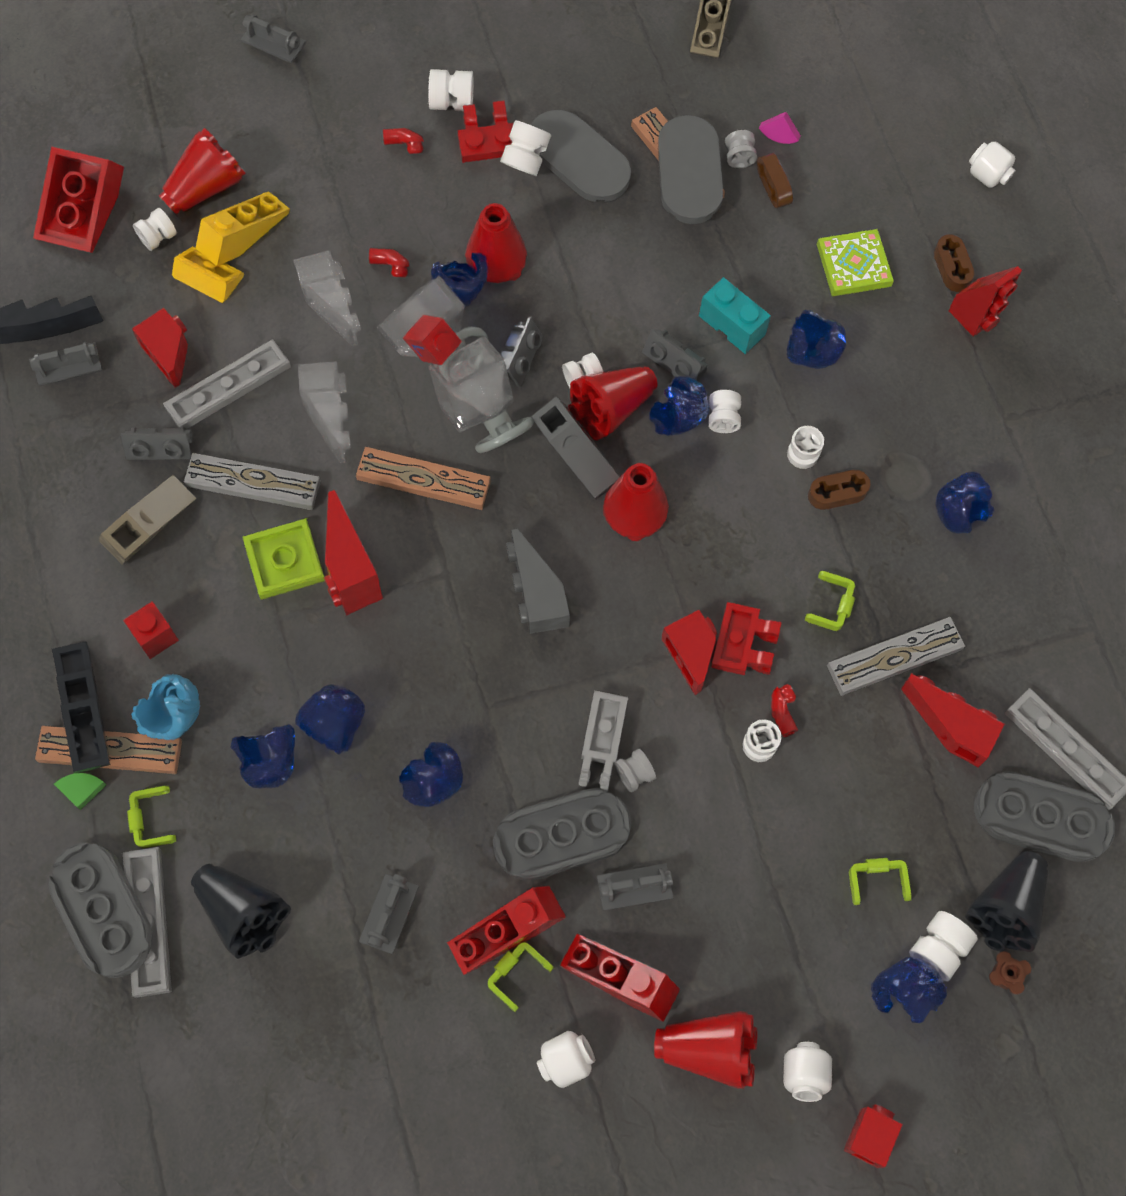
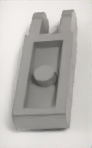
M594 690L581 756L583 764L579 779L580 786H587L591 774V761L605 763L599 785L600 789L608 791L612 766L617 759L628 697Z

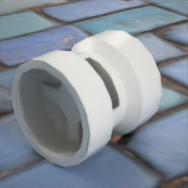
M161 208L152 211L148 219H140L133 224L136 234L150 251L157 248L163 239H170L177 234L173 223Z
M593 352L583 356L581 361H570L562 365L564 377L569 388L570 383L581 376L603 372L601 364Z
M718 390L710 394L709 407L712 413L709 415V428L718 433H732L739 430L741 416L738 410L741 408V395L732 390Z
M812 426L798 428L794 432L787 450V457L790 463L800 469L813 467L817 463L824 446L822 433Z
M757 720L752 723L742 743L746 756L756 762H765L771 759L780 745L781 731L772 721Z

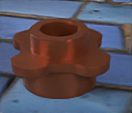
M1006 951L1000 952L996 956L997 963L989 974L990 982L1003 989H1009L1014 995L1022 993L1025 988L1023 985L1024 979L1031 972L1030 964L1026 960L1018 961L1012 958L1010 953ZM1012 970L1013 976H1009L1007 971Z

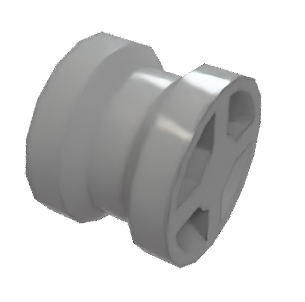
M737 130L728 134L725 138V147L729 151L727 153V162L731 167L745 168L756 162L757 151L753 147L755 145V137L752 132Z
M641 749L633 751L632 756L626 760L619 759L614 762L620 779L631 793L636 791L639 784L644 781L651 782L656 779L654 769Z

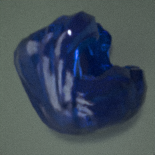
M472 253L471 259L475 262L477 271L472 265L458 263L456 260L447 262L446 265L441 264V266L440 261L433 263L431 282L439 298L444 303L453 307L469 306L487 282L488 267L486 256L481 253Z
M807 309L803 310L801 315L795 318V323L791 329L792 334L789 336L786 355L789 361L796 365H803L814 369H822L835 364L844 353L846 347V331L844 327L837 321L824 319L814 311Z
M675 377L672 380V385H669L664 390L668 402L663 404L659 401L655 402L649 413V420L654 423L655 432L666 436L684 434L700 425L708 415L709 402L705 387L695 378Z
M967 472L941 487L936 497L935 505L941 522L949 531L957 534L970 533L972 531V523L976 521L986 522L995 511L990 502L992 498L990 486L981 474L977 472Z
M334 684L326 685L301 706L296 714L295 724L315 741H318L321 745L325 744L327 749L341 754L343 751L347 752L351 748L354 734L359 728L365 713V705L349 689Z
M290 724L274 727L273 731L266 735L232 738L230 748L242 764L239 766L240 774L249 786L259 789L276 788L286 783L294 770L295 731Z
M441 742L430 743L423 752L424 761L422 759L410 761V764L402 770L399 776V783L403 786L404 799L414 805L421 807L437 805L455 795L462 785L463 770L460 758L451 746Z
M906 957L882 971L871 984V998L879 1011L888 1013L894 1007L890 999L891 994L896 997V1000L903 1005L904 1010L911 1016L912 1023H922L931 1010L937 1011L938 1007L944 1003L947 997L946 987L939 972L930 963L915 957Z

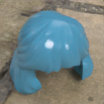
M167 674L154 682L148 700L145 698L139 699L138 705L133 707L131 715L138 726L137 731L154 739L176 740L193 725L199 715L200 700L198 689L189 679L176 674Z

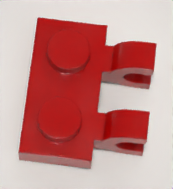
M504 100L493 102V119L495 124L493 126L478 127L475 104L463 106L465 129L457 130L462 163L501 158L505 146L512 143L509 135L514 123L507 122Z
M727 602L712 661V668L745 676L748 666L757 672L770 675L774 653L752 650V643L755 635L766 642L777 644L782 622L759 619L760 609Z

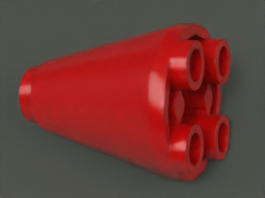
M204 128L201 132L198 131L192 138L163 185L162 189L164 191L159 197L177 214L181 210L186 211L239 183L243 179L242 176L246 173L238 165L239 163L227 150L224 151L215 137Z
M489 204L483 209L467 243L465 253L467 265L477 281L501 283L517 280L521 276L526 264L527 250L525 243L510 213L501 204Z
M632 367L581 376L570 383L571 404L568 405V408L587 432H589L592 439L598 441L614 432L652 395L658 386L657 378L649 367Z
M643 463L632 465L611 486L605 496L603 514L606 521L614 531L624 537H628L631 541H640L644 537L651 536L660 530L667 519L669 508L667 496L654 470Z
M738 1011L670 1024L665 1029L657 1028L654 1040L655 1058L663 1059L666 1064L734 1088L744 1089L745 1086L753 1087L755 1066L751 1063L750 1050L757 1049L758 1040L757 1027H754V1017L747 1012Z

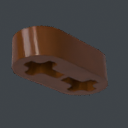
M771 153L758 157V174L773 206L779 208L792 204V188L776 154Z
M952 234L942 236L935 247L934 258L945 286L951 291L960 292L971 284L974 277V268L962 239ZM955 250L953 256H951L950 251ZM955 270L959 276H953Z
M849 470L819 477L811 484L808 500L812 506L820 510L858 503L866 497L871 485L870 479L864 472L859 470ZM850 481H854L855 485H861L858 492L853 487L847 488ZM819 488H823L824 492H830L828 499H824L822 494L817 495Z

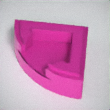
M787 112L763 121L759 126L760 131L766 137L778 143H796L801 137Z

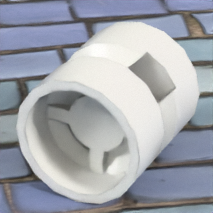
M430 69L429 109L447 110L449 106H453L455 111H463V106L473 105V71L456 70L453 75H450L448 70Z
M515 120L509 135L512 143L505 146L500 162L537 176L542 163L540 152L546 151L552 135L539 128Z
M938 911L927 926L929 935L926 937L920 936L909 953L913 960L928 973L943 981H949L961 965L958 957L967 956L978 938L974 931L960 919L945 911Z

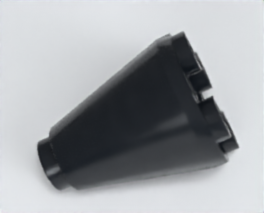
M1024 851L1020 856H1017L970 905L965 915L966 921L985 937V944L993 950L1001 952L1008 948L1032 952L1038 943L1048 877L1047 861L1039 854Z
M213 864L202 866L192 877L191 885L194 887L196 897L225 948L235 958L245 957L257 950L263 953L273 946L276 941L274 934L291 912V907L278 894Z

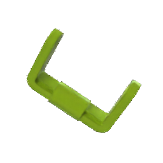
M820 571L819 579L845 587L847 590L842 595L838 607L837 622L813 614H806L805 621L838 631L842 628L845 618L850 617L855 598L852 596L855 583L851 579Z
M169 786L134 791L129 796L130 810L127 811L129 831L133 833L134 842L139 848L145 849L177 841L176 835L143 840L142 834L144 825L142 809L139 808L138 799L170 793Z
M888 858L866 859L865 863L854 864L849 869L853 904L860 905L857 872H867V874L882 873L893 869H899L904 901H911V889L906 863L902 860L888 861Z
M525 942L519 944L512 953L508 951L494 966L496 971L488 979V988L514 1012L518 1010V1006L495 986V983L502 976L505 977L519 961V956L526 950L546 970L551 972L554 969L544 957Z

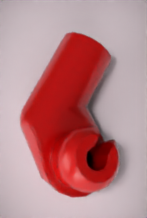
M407 128L383 129L384 145L407 144L409 154L423 152L422 142L424 140L420 134Z
M369 249V264L391 265L393 277H406L408 275L407 267H410L409 260L393 249Z
M785 684L781 688L777 686L772 692L771 713L783 737H788L798 731L787 707V703L794 702L796 699V695L789 684Z

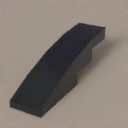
M92 295L63 307L56 297L28 309L21 299L0 308V344L41 340L67 334L101 323L103 319Z
M87 641L53 648L52 653L57 673L56 680L61 700L60 707L73 772L75 774L109 766L110 760Z

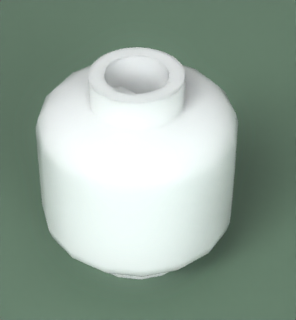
M996 141L989 144L984 142L969 160L971 164L970 173L989 188L996 186L999 182L1005 185L1016 171L1012 168L1015 156Z
M566 1031L542 1045V1059L537 1061V1065L545 1081L552 1080L558 1087L565 1088L589 1076L592 1070L591 1064L595 1062V1056L584 1035L578 1036L572 1031Z
M800 1042L796 1048L790 1049L784 1056L783 1082L784 1087L792 1093V1097L800 1101L814 1102L821 1100L822 1095L831 1090L832 1058L826 1051L821 1050L817 1043Z

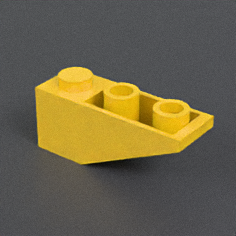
M268 191L202 218L196 249L216 266L224 264L241 256L287 216L290 208Z

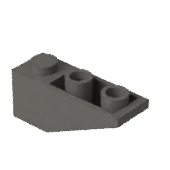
M557 396L531 416L548 441L595 499L609 490L620 477L567 405Z
M518 529L511 530L512 542H507L506 548L509 562L515 561L517 572L512 573L515 593L521 592L523 603L518 604L521 624L528 623L530 634L569 627L570 614L563 583Z

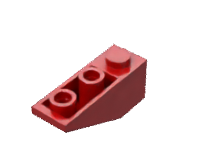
M1016 266L977 279L956 294L949 312L973 337L983 330L986 332L990 331L999 323V314L1008 306V297L1017 289L1018 285L1016 282L1022 270Z
M911 673L901 688L903 693L947 751L979 768L988 759L1005 724L997 720L996 715L985 709H976L967 704L966 700L959 694L947 693L936 687L935 683L929 678L921 675L915 676Z
M550 886L532 887L447 942L463 975L514 949L519 944L536 937L566 918Z
M576 934L560 964L565 970L664 1022L680 991V988L665 973L580 934Z

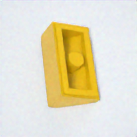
M193 246L174 257L172 276L175 279L221 303L228 299L244 277L242 271L226 263L216 266Z

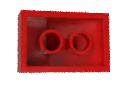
M51 147L33 239L93 253L118 198L124 166L108 159Z
M332 490L328 492L325 564L329 575L323 578L335 607L342 605L346 615H349L383 599L378 575L336 491Z

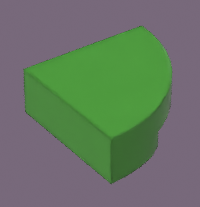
M86 773L70 774L54 783L79 810L106 786L98 777Z

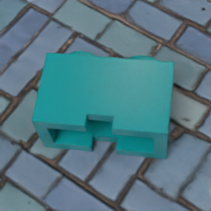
M724 277L702 297L699 312L700 318L716 331L721 330L726 334L727 340L744 354L766 335L771 317L769 313Z

